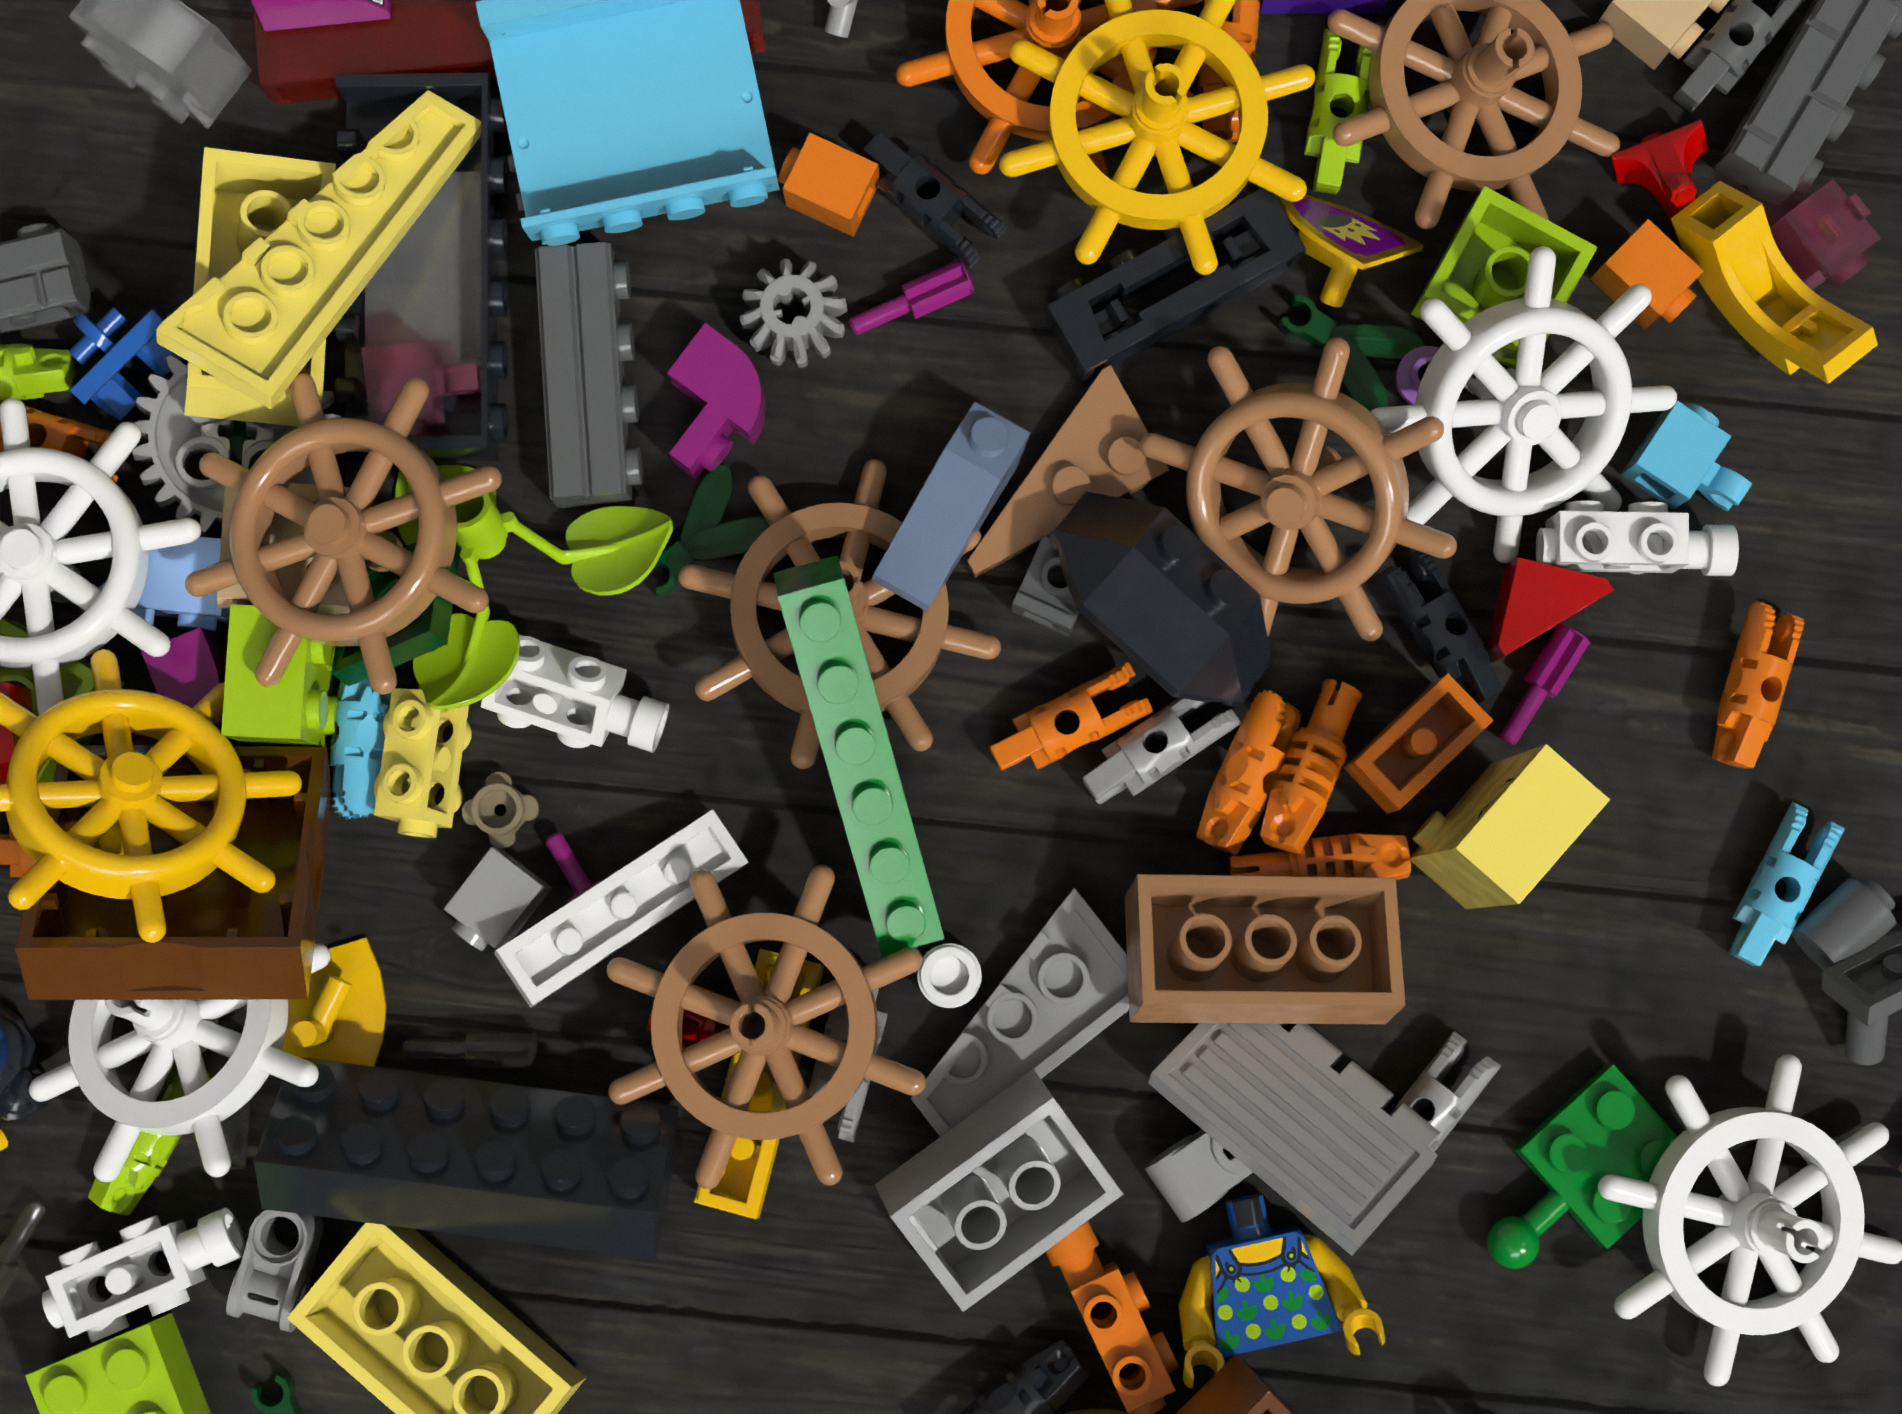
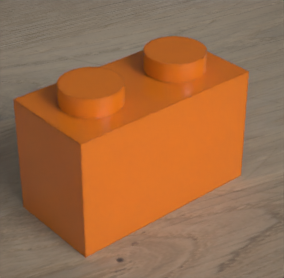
M1446 674L1435 680L1343 768L1389 814L1400 810L1494 720L1449 674Z

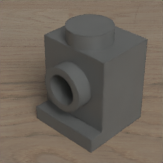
M1043 536L1012 603L1011 612L1069 637L1080 612L1076 609L1068 586L1056 588L1048 581V572L1054 567H1061L1059 551L1054 550L1050 538Z

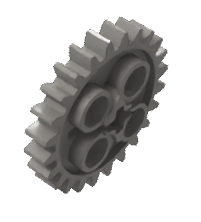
M169 355L166 360L172 377L169 380L150 374L148 377L150 386L158 394L157 398L137 397L136 399L138 409L150 416V420L133 423L140 428L141 438L148 439L149 442L134 448L132 454L135 461L154 463L140 477L144 486L164 484L155 497L157 505L161 508L177 500L180 505L175 518H192L195 514L201 516V535L207 537L217 522L222 523L225 486L212 479L201 481L193 479L186 473L185 467L188 460L198 453L215 452L232 460L229 439L225 437L233 435L235 420L184 415L188 364L184 365L177 358ZM323 391L321 405L324 411L334 402L332 391ZM324 414L325 419L342 418L340 415ZM245 421L248 437L256 438V440H245L242 452V466L250 469L272 444L299 427ZM309 466L300 473L292 483L315 485L311 467Z

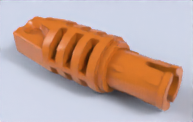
M1326 679L1321 686L1322 691L1307 727L1299 729L1292 736L1290 747L1285 753L1286 762L1280 767L1277 773L1279 778L1271 787L1260 832L1264 843L1271 847L1300 854L1325 812L1328 799L1331 797L1334 784L1338 780L1340 769L1347 757L1346 746L1342 741L1357 704L1360 703L1362 698L1361 692L1347 683L1342 682L1338 692L1335 690L1338 684L1337 681Z
M1354 833L1310 838L1300 854L1278 851L1242 856L1229 855L1230 876L1396 878V880L1409 877L1411 873V859L1405 835Z

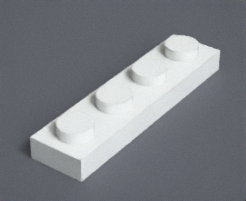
M712 809L497 949L494 954L531 1008L693 901L695 897L689 884L693 872L699 869H706L713 874L717 884L743 868L748 863V860Z

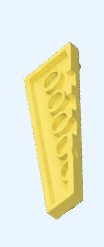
M427 90L368 142L366 149L361 153L353 155L333 172L332 181L309 201L303 199L287 213V220L265 240L259 237L242 252V260L219 280L213 277L167 317L156 329L157 343L271 410L480 138L481 121Z

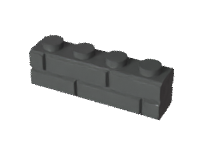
M1814 0L1715 165L1716 172L1740 186L1748 187L1750 192L1772 205H1780L1794 191L1804 195L1824 165L1823 161L1815 157L1824 140L1827 139L1834 143L1842 134L1855 112V109L1846 105L1856 87L1865 91L1883 66L1886 57L1880 55L1877 51L1885 37L1888 35L1896 39L1902 32V0Z
M33 224L17 231L18 239L0 243V335L73 318L81 311L85 314L93 313L94 306L89 283L85 277L86 270L81 247L62 228L56 229L51 224Z
M606 242L576 244L575 246L538 247L535 249L550 499L557 507L561 508L633 502L632 485L643 483V468L640 447H629L628 423L639 421L635 384L625 385L624 361L635 360L631 322L621 323L620 299L631 298L628 262L617 261V255L611 243Z

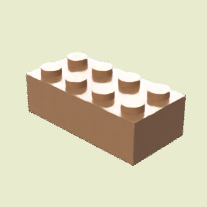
M1137 874L1125 895L1130 1022L1386 1024L1406 1006L1396 878Z

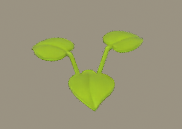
M460 465L437 466L445 480L474 470V468ZM400 469L397 477L395 498L413 492L408 480ZM496 490L455 505L457 518L456 543L461 549L460 557L466 565L469 581L484 589L478 560L489 559L498 555L505 547L509 532H513L560 564L573 563L571 573L577 586L585 592L599 596L620 594L640 584L655 567L673 532V521L669 516L659 511L631 506L604 507L585 513L573 521L567 528L565 535L566 543L570 550H561L521 524L513 512L500 514L496 507ZM418 519L398 526L401 538L407 546L417 541ZM489 605L484 611L476 613L475 619L467 614H452L447 645L413 659L414 675L429 707L445 710L473 704L497 690L514 670L520 653L519 634L516 628L508 621H488L490 615Z

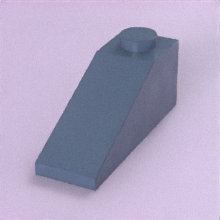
M974 402L943 450L874 572L872 581L928 612L1016 471L1030 432Z

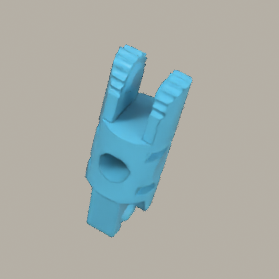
M369 678L351 686H347L341 681L337 694L339 698L335 721L339 727V734L332 736L329 766L334 767L332 782L334 796L331 798L333 800V805L331 806L335 808L334 813H338L339 817H345L346 820L351 819V817L353 819L361 818L362 816L368 817L369 814H374L375 809L374 782L381 768L385 741L383 721L390 707L392 692L383 695L376 693L370 685Z
M1792 802L1733 916V919L1741 922L1742 925L1729 950V954L1751 966H1761L1775 940L1786 944L1845 830L1844 827L1832 821L1827 822L1817 833L1804 861L1790 855L1792 847L1806 824V817L1808 815V810L1795 802ZM1779 879H1783L1786 884V894L1781 899L1775 893V885Z

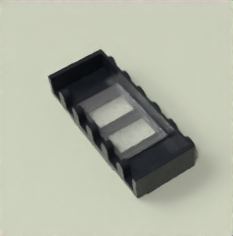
M488 73L336 75V88L347 103L346 129H338L337 149L345 162L353 155L361 153L366 149L368 142L427 90L481 121V136L352 303L345 315L336 324V337L345 347V377L336 378V401L344 408V418L363 419L383 425L404 383L413 377L422 378L428 384L429 395L407 439L425 451L433 461H498L499 441H506L508 437L507 407L505 403H499V379H506L508 375L507 345L505 341H498V317H507L508 314L507 283L505 279H498V255H507L508 253L507 221L505 217H498V194H507L508 192L507 159L505 155L499 156V133H507L508 131L501 96L498 94ZM368 452L339 453L346 461H364Z

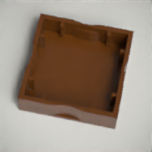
M82 745L103 760L107 759L105 745ZM133 745L134 752L145 755L154 745ZM233 746L240 759L244 773L289 770L299 774L302 779L300 791L293 796L246 798L244 815L234 842V846L274 872L276 882L272 890L267 893L255 892L217 867L198 883L173 894L161 896L166 922V934L160 941L150 943L141 939L138 933L132 899H116L93 895L58 880L32 907L23 910L15 950L28 999H308L332 813L331 805H333L327 747ZM183 754L162 777L203 774ZM57 762L53 782L84 780ZM213 800L170 803L205 827L208 826L214 815ZM91 807L46 810L53 820L67 832ZM150 824L148 830L153 854L167 852L183 845L164 831Z

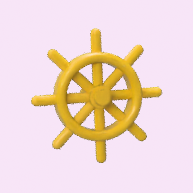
M1104 0L1110 21L1100 25L1086 35L1070 52L1066 60L1027 40L1021 39L1011 45L1009 55L1015 64L1055 83L1049 112L1050 140L1004 154L1000 159L999 168L1004 175L1017 177L1058 165L1060 172L1074 193L1095 210L1075 248V256L1082 264L1089 265L1098 260L1117 223L1147 230L1180 228L1195 271L1201 275H1209L1217 268L1218 260L1204 219L1214 215L1228 205L1240 193L1248 181L1287 201L1297 202L1305 197L1307 186L1304 180L1260 158L1268 127L1267 101L1311 87L1315 81V72L1312 67L1306 64H1299L1260 76L1245 50L1229 34L1221 29L1236 0H1207L1199 17L1172 10L1153 9L1134 12L1131 0ZM1146 47L1172 48L1180 50V53L1173 65L1169 63L1159 64L1155 66L1154 72ZM1122 54L1135 94L1095 75L1094 72L1112 58ZM1203 62L1209 65L1227 85L1226 87L1190 98L1186 96ZM1079 96L1122 118L1078 131L1076 106ZM1237 110L1239 119L1237 145L1193 123ZM1131 142L1112 180L1103 174L1088 156ZM1180 147L1222 168L1206 182L1193 188ZM1152 157H1157L1169 194H1147L1135 191Z
M102 649L93 654L90 662L95 691L65 699L48 708L39 716H36L0 692V724L20 737L12 752L6 784H0V812L6 811L7 820L14 837L25 853L35 862L8 892V900L13 908L19 910L29 909L59 880L73 888L93 895L116 899H132L137 929L141 939L146 942L155 943L160 941L166 934V922L161 896L173 894L198 883L217 867L255 892L267 893L272 890L276 882L274 872L234 846V842L244 815L246 798L293 796L300 791L302 779L299 774L289 770L244 773L235 749L225 736H221V731L214 725L223 714L225 683L215 685L193 708H190L179 701L160 694L123 689L115 654L109 650ZM103 733L107 759L103 760L75 740ZM131 733L148 736L159 741L143 755L134 752ZM183 754L203 774L162 777ZM51 757L84 780L37 783V776ZM213 800L214 815L208 826L205 827L170 803ZM91 807L67 832L53 820L46 810ZM150 824H153L183 845L167 852L153 854L148 830Z

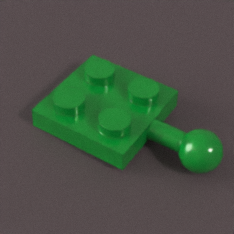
M1606 1064L1514 1148V1151L1550 1191L1523 1216L1504 1217L1492 1225L1487 1235V1248L1491 1257L1499 1265L1509 1269H1519L1529 1265L1538 1254L1540 1246L1539 1237L1567 1211L1594 1242L1603 1249H1609L1643 1217V1208L1604 1199L1598 1191V1183L1603 1176L1609 1174L1649 1182L1662 1154L1678 1136L1614 1064Z

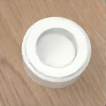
M942 944L931 949L922 958V965L917 974L918 984L923 995L933 1004L944 1008H955L968 1003L978 992L982 978L977 958L967 948L957 944Z

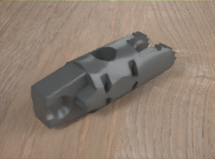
M1732 0L1716 24L1698 41L1683 60L1694 72L1672 97L1673 100L1692 113L1713 87L1727 95L1745 74L1755 57L1769 45L1805 0H1780L1771 17L1760 7L1752 3L1753 0ZM1730 37L1736 39L1740 46L1735 44Z

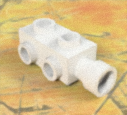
M1599 501L1565 503V511H1559L1546 520V528L1538 530L1536 539L1537 562L1576 572H1629L1632 574L1673 573L1679 569H1701L1704 576H1732L1736 570L1739 555V540L1734 525H1705L1702 531H1689V513H1668V504L1663 502L1632 503L1628 505V512L1604 511V503Z
M519 634L520 653L514 670L497 690L482 699L481 708L496 712L498 719L506 726L524 728L532 724L557 732L558 739L569 747L584 748L591 744L602 747L609 732L627 737L628 745L652 753L660 741L669 713V704L646 696H643L641 701L622 696L627 669Z
M222 1208L199 1218L198 1226L187 1231L183 1219L161 1226L156 1215L120 1230L123 1244L101 1252L97 1241L59 1256L62 1270L45 1276L50 1288L42 1293V1305L47 1319L57 1329L64 1326L69 1338L87 1331L92 1343L130 1327L125 1314L148 1305L153 1317L190 1301L186 1288L206 1280L202 1269L203 1266L213 1263L216 1267H220L243 1257L245 1241L236 1218L229 1209ZM160 1250L164 1251L171 1268L169 1274L161 1272L156 1266L155 1260ZM100 1276L106 1277V1287L112 1293L109 1299L100 1297L96 1291V1282Z

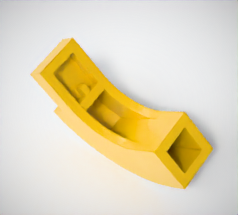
M1719 181L1671 218L1683 252L1704 271L1697 279L1710 299L1751 346L1788 375H1792L1799 368H1802L1829 384L1878 345L1873 326L1820 297L1792 270L1773 239L1761 202Z

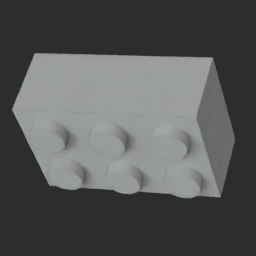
M1034 1069L875 1184L891 1219L963 1312L1123 1195L1106 1168Z

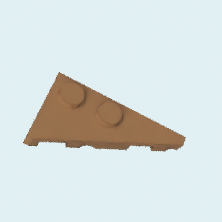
M1111 365L1102 369L967 560L975 578L1039 544L1043 536L1049 538L1051 532L1086 491L1125 498L1168 474L1169 469L1165 463L1150 459L1142 454L1140 441L1143 436L1149 433Z

